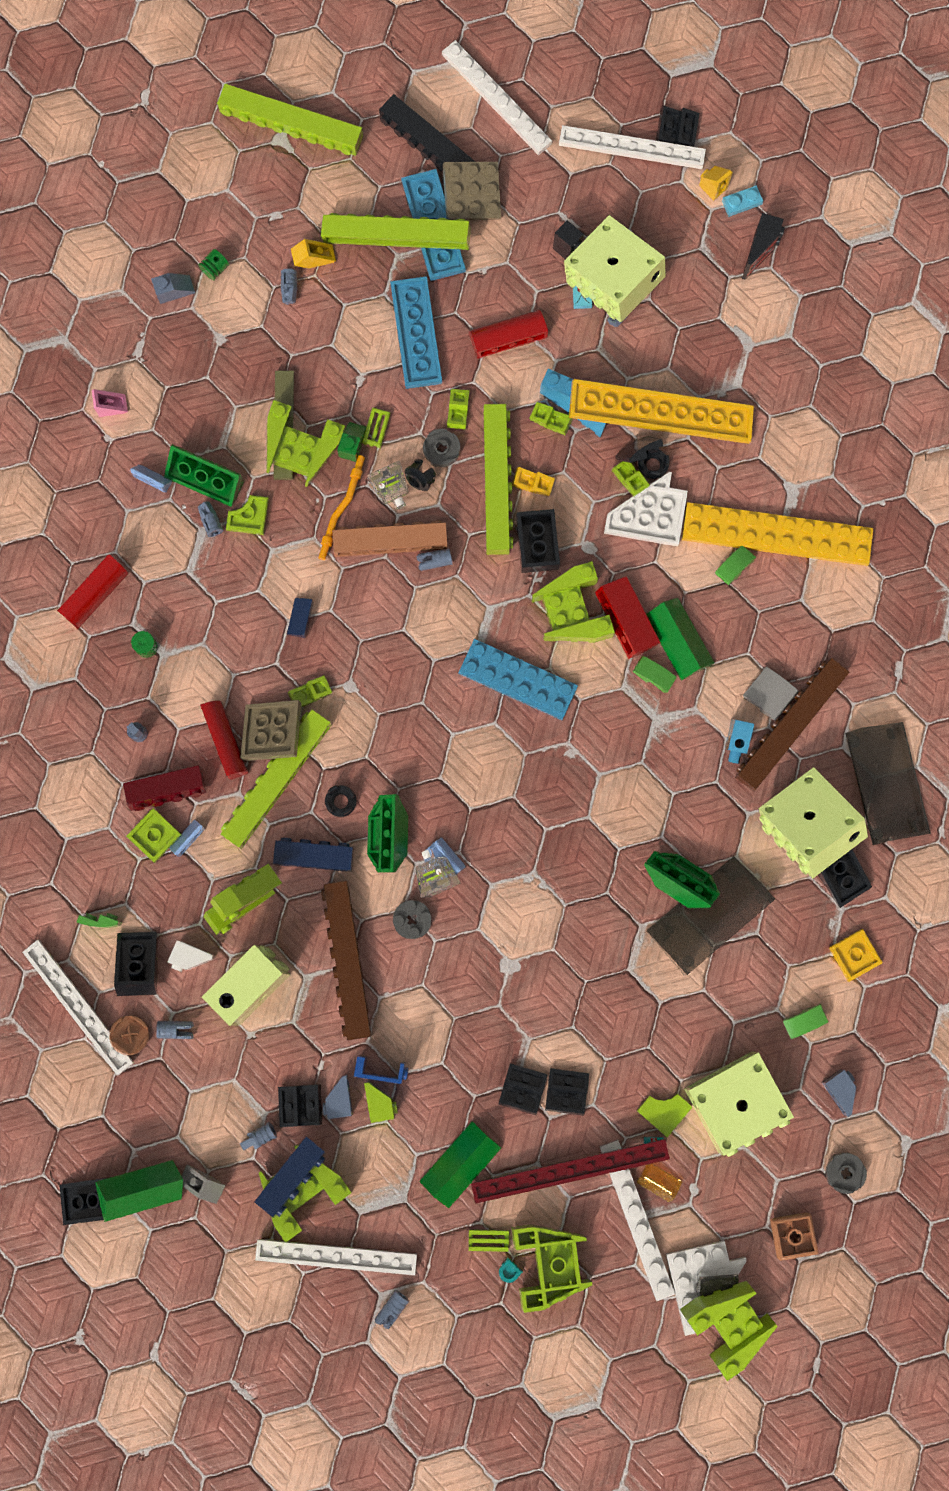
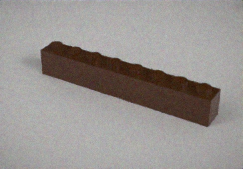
M833 658L828 662L824 660L818 667L820 672L817 676L812 675L806 682L808 687L805 691L801 689L794 697L797 701L793 706L789 704L782 712L785 716L773 723L771 726L773 731L769 735L766 733L759 741L761 743L758 749L754 747L747 756L750 758L746 764L742 762L737 768L736 772L738 774L735 778L752 792L759 787L850 673Z
M348 881L324 884L321 895L322 900L326 901L327 908L324 909L325 920H329L330 928H327L328 939H332L333 947H330L331 959H335L336 966L333 967L334 978H338L339 986H336L337 998H341L342 1003L339 1006L340 1018L344 1017L345 1025H342L343 1037H347V1041L372 1037Z

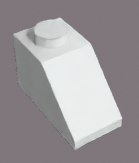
M177 940L168 963L172 964L171 968L182 972L183 969L190 970L214 960L215 955Z

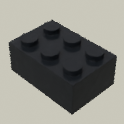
M554 509L517 512L516 525L521 573L559 570L560 558Z

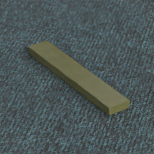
M275 371V400L291 406L286 426L294 429V371ZM274 465L273 478L274 480H293V471Z

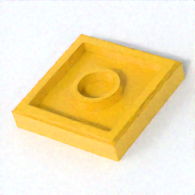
M860 929L829 947L830 952L848 982L883 963L864 929Z

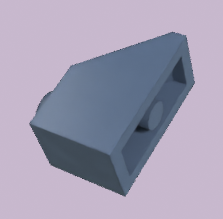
M167 273L151 278L160 304L195 293L190 275Z
M840 1069L824 1080L822 1084L843 1115L849 1117L852 1115L856 1086L853 1083L855 1079L849 1071L846 1072Z
M348 1075L342 1076L325 1099L326 1103L322 1104L323 1113L327 1115L328 1119L353 1115Z

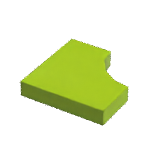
M249 495L247 503L242 508L228 511L226 530L264 535L269 498Z
M678 1094L667 1100H656L648 1096L637 1109V1112L668 1137L692 1109V1106Z

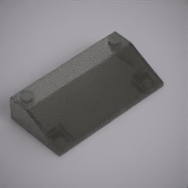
M903 722L863 727L845 733L872 845L931 834Z
M734 856L711 875L717 889L720 891V895L710 908H687L679 902L646 930L684 976L693 971L775 900L765 886Z

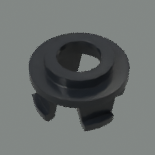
M659 447L647 450V458L638 461L639 470L647 478H661L669 468V455H666ZM650 459L658 460L660 468L658 470H649L646 466L647 461Z
M415 459L414 463L404 471L406 479L415 489L428 491L430 485L435 482L433 478L436 476L433 468H429L422 473L419 468L423 464V460Z
M335 785L328 790L325 797V806L332 815L345 817L350 815L356 807V795L349 787ZM338 795H344L348 799V804L343 809L337 808L334 804V799Z

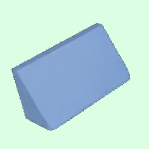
M137 465L130 470L133 477L164 493L168 491L172 484L171 480L164 478V476L143 465Z
M193 820L182 832L181 837L170 847V850L176 856L181 857L205 828L197 820Z
M443 838L436 840L426 849L429 850L431 856L429 860L432 863H436L435 859L437 862L439 861L444 876V867L448 866L447 861L451 870L453 869V876H456L466 867ZM451 872L450 874L446 875L445 878L450 879L451 877H453L451 875Z

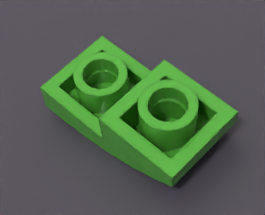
M741 546L716 570L715 574L730 585L741 575L744 569L755 561L756 556L744 546Z
M641 656L632 671L646 683L651 682L663 693H667L677 678L670 671L644 656Z
M88 913L85 916L79 915L77 923L99 928L118 927L122 924V922L117 920L118 916L107 913L106 916L100 915L98 921H96V916Z
M821 1004L802 1010V1013L783 1020L791 1039L813 1031L829 1022Z

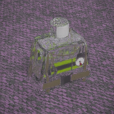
M400 461L367 475L369 484L384 504L393 502L396 509L406 506L403 496L408 494V487Z
M432 849L422 852L425 863L416 866L415 869L421 898L435 896L461 884L446 857L435 858Z

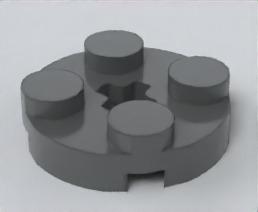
M436 429L430 432L423 443V453L426 460L434 467H446L453 464L459 458L460 453L458 437L446 429ZM439 444L447 447L444 452L437 450Z
M409 900L401 903L396 908L393 914V924L397 933L402 937L417 939L423 937L429 931L432 917L426 905L419 901ZM409 915H416L417 924L412 923L409 925L407 917Z
M850 1153L833 1155L828 1161L825 1170L828 1184L834 1190L843 1194H851L865 1184L867 1171L863 1162L857 1156ZM847 1167L851 1175L844 1179L841 1171Z

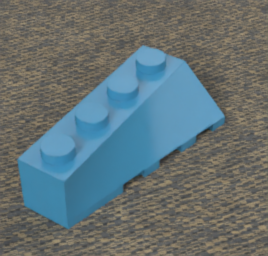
M548 369L541 383L540 393L558 407H562L569 414L573 379ZM578 419L582 422V425L590 428L598 437H601L607 424Z

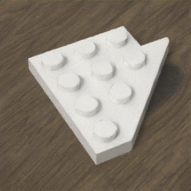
M668 472L635 497H631L609 512L606 518L604 534L678 547L688 491L669 488L672 472Z
M724 1240L666 1253L685 1336L695 1334L680 1309L696 1297L702 1295L706 1297L712 1295L714 1291L730 1289L747 1261L746 1257L729 1260Z

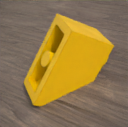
M714 166L710 170L706 169L700 176L699 186L714 201L727 190L733 172L718 166Z
M303 239L291 248L294 265L309 269L336 262L332 244Z

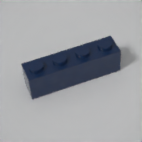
M281 838L280 841L275 840L273 864L352 872L354 848L350 847L349 843H338V846H333L328 841H319V844H311V840L300 839V842H292L291 838Z
M305 1137L254 1203L272 1218L280 1217L287 1209L285 1204L288 1200L291 1199L293 1201L299 1194L300 1190L298 1188L302 1183L306 1184L313 1176L311 1171L315 1166L319 1168L326 1159L324 1157L325 1151L308 1137Z

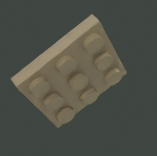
M498 162L443 163L446 219H501Z
M293 700L247 704L245 706L241 759L243 761L297 757L301 702Z

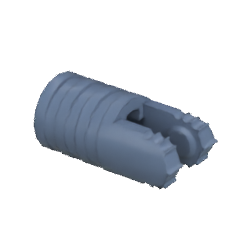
M449 548L416 556L417 560L421 562L418 566L421 571L453 565Z
M158 1021L157 1039H193L192 1032L178 1031L179 1029L192 1028L193 1022Z
M395 1290L376 1316L375 1323L383 1324L384 1328L389 1329L410 1302L409 1299L401 1292Z

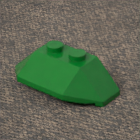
M397 794L380 795L368 816L367 855L376 867L377 873L396 872L408 855L409 816Z
M654 851L644 864L655 887L687 908H710L720 895V891L717 889L712 876L679 854Z

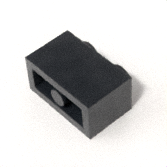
M566 220L554 234L553 249L566 260L583 242L584 234Z

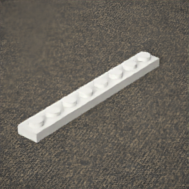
M456 40L442 51V56L538 156L552 145V140Z
M562 125L559 146L697 169L703 168L706 151L703 148Z
M37 940L22 953L116 1075H120L130 1067L134 1061L129 1055L120 1054L111 1046L109 1041L110 1030L42 942Z
M619 1140L600 1146L602 1153L622 1149ZM626 1169L609 1173L656 1301L675 1295L630 1170Z
M258 1239L255 1260L415 1275L417 1254Z

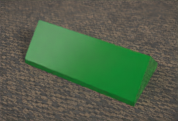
M171 445L164 478L232 507L244 483L241 474L178 446Z
M678 598L665 601L646 614L663 650L681 681L715 663Z
M472 1121L419 1182L435 1199L447 1208H450L500 1151L501 1147Z
M173 1160L95 1182L104 1222L182 1199L183 1178Z

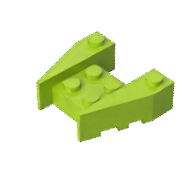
M273 400L266 423V473L270 472L271 466L274 464L307 476L305 487H308L338 449L345 425L327 419L321 438L286 426L291 406Z
M593 561L574 566L532 595V603L540 600L543 601L552 630L551 632L544 633V641H584L595 643L613 638L615 632L610 616L606 615L590 620L580 590L597 584L598 577Z
M267 864L252 875L243 878L237 885L233 884L214 896L210 902L213 907L206 911L203 917L216 935L221 932L226 934L233 928L231 925L275 894L273 889L282 884L271 866Z
M324 1164L319 1168L315 1166L311 1171L313 1174L311 1179L306 1184L302 1183L298 1188L300 1192L293 1201L289 1199L285 1204L287 1209L280 1217L272 1218L274 1227L285 1243L302 1231L291 1213L324 1189L334 1205L352 1193L342 1178ZM260 1171L259 1176L264 1190L273 1177L267 1180Z
M532 1224L511 1227L515 1250L535 1248L539 1286L519 1288L521 1309L524 1313L545 1310L551 1305L592 1286L590 1279H580L576 1242L587 1241L584 1235Z
M747 1281L735 1284L733 1288L724 1291H714L712 1295L706 1297L703 1295L696 1297L680 1309L697 1336L713 1324L725 1344L709 1355L727 1381L745 1369L778 1327L768 1313L760 1319L757 1317L747 1301L757 1293Z

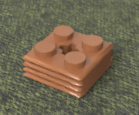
M806 1212L770 1219L776 1255L780 1261L818 1254L810 1213ZM792 1232L799 1234V1236L795 1238L796 1241H793L790 1238Z

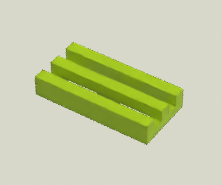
M372 407L363 444H369L372 447L376 446L381 449L391 415L390 412ZM375 413H378L372 439L368 440ZM385 415L378 442H376L375 440L377 437L382 416Z
M469 1229V1251L509 1252V1230ZM473 1235H505V1239L473 1238ZM473 1243H504V1246H473Z

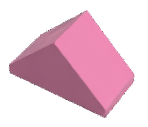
M92 390L94 409L99 417L128 412L125 394Z

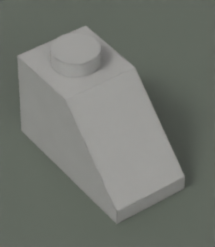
M186 1165L182 1174L183 1187L199 1199L217 1204L225 1187L223 1183L190 1165Z

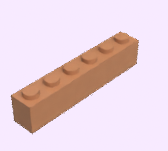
M439 520L431 521V524H423V522H413L412 525L395 523L393 526L387 527L384 524H378L372 528L356 526V529L338 527L337 530H332L335 557L447 549L446 522L442 523Z

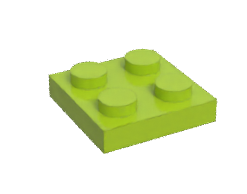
M153 808L126 837L149 859L156 863L182 834Z

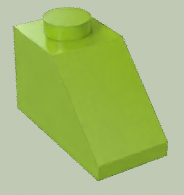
M365 1082L371 1123L395 1119V1114H398L397 1103L392 1102V1098L372 1083Z

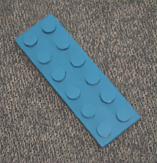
M437 169L401 178L412 218H446L445 197ZM421 248L430 281L466 272L460 249Z
M427 276L390 281L405 388L442 384Z
M476 639L473 640L458 674L561 721L578 685Z

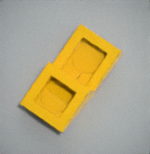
M518 467L515 471L512 486L535 494L550 496L555 478Z

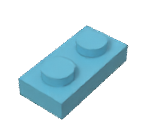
M756 185L723 197L722 203L728 217L762 205L763 199Z

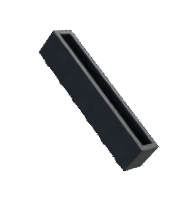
M393 94L379 109L381 122L385 126L389 125L398 137L406 139L413 149H418L426 160L430 159L438 170L443 171L444 162H476L396 95Z

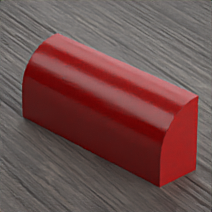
M540 310L468 331L477 359L548 338V328Z
M108 554L57 611L79 629L129 573Z
M627 576L605 584L595 592L605 614L610 616L614 632L628 659L638 656L660 644Z
M220 700L200 704L226 776L233 780L248 774L245 762L241 759V751L223 703Z

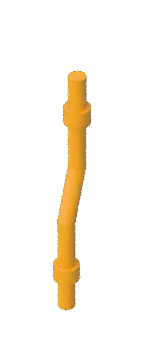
M358 455L355 467L352 468L351 480L346 496L331 515L326 534L321 541L322 547L318 557L320 560L326 559L329 547L333 543L332 530H335L338 518L353 499L357 482L361 479L363 472L361 469L365 457L362 455Z

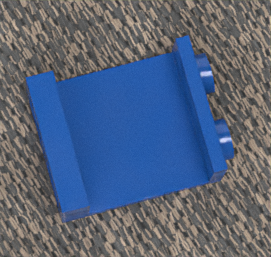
M357 1056L354 1077L402 1084L403 1080L407 1079L409 1067H405L406 1062L400 1063L399 1076L392 1077L366 1073L367 1056Z

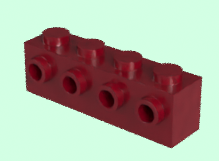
M199 765L123 783L126 803L131 811H141L149 806H162L170 801L179 802L187 797L196 798L206 793L203 773Z

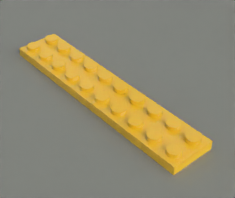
M573 379L569 418L749 444L752 439L754 406Z
M687 502L682 540L734 548L744 546L748 550L868 566L870 563L873 528Z

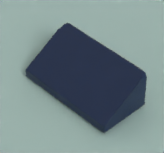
M295 598L287 635L306 638L314 603L313 599Z

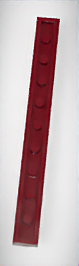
M661 1139L471 1183L476 1204L670 1160L666 1140Z

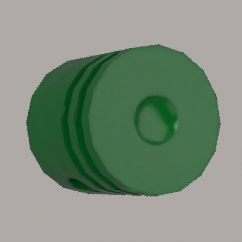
M213 249L198 264L200 270L213 281L229 266L227 259L216 249Z
M139 631L132 637L131 645L138 655L144 658L155 655L158 643L150 633Z

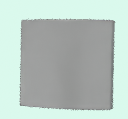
M765 667L744 693L743 697L757 706L762 713L776 721L799 691L773 670Z

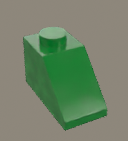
M352 422L348 423L342 433L337 449L340 458L354 462L357 461L363 444L366 426Z

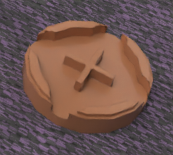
M136 1016L120 1017L113 1023L109 1031L111 1046L116 1052L123 1055L139 1053L145 1048L149 1040L147 1024Z

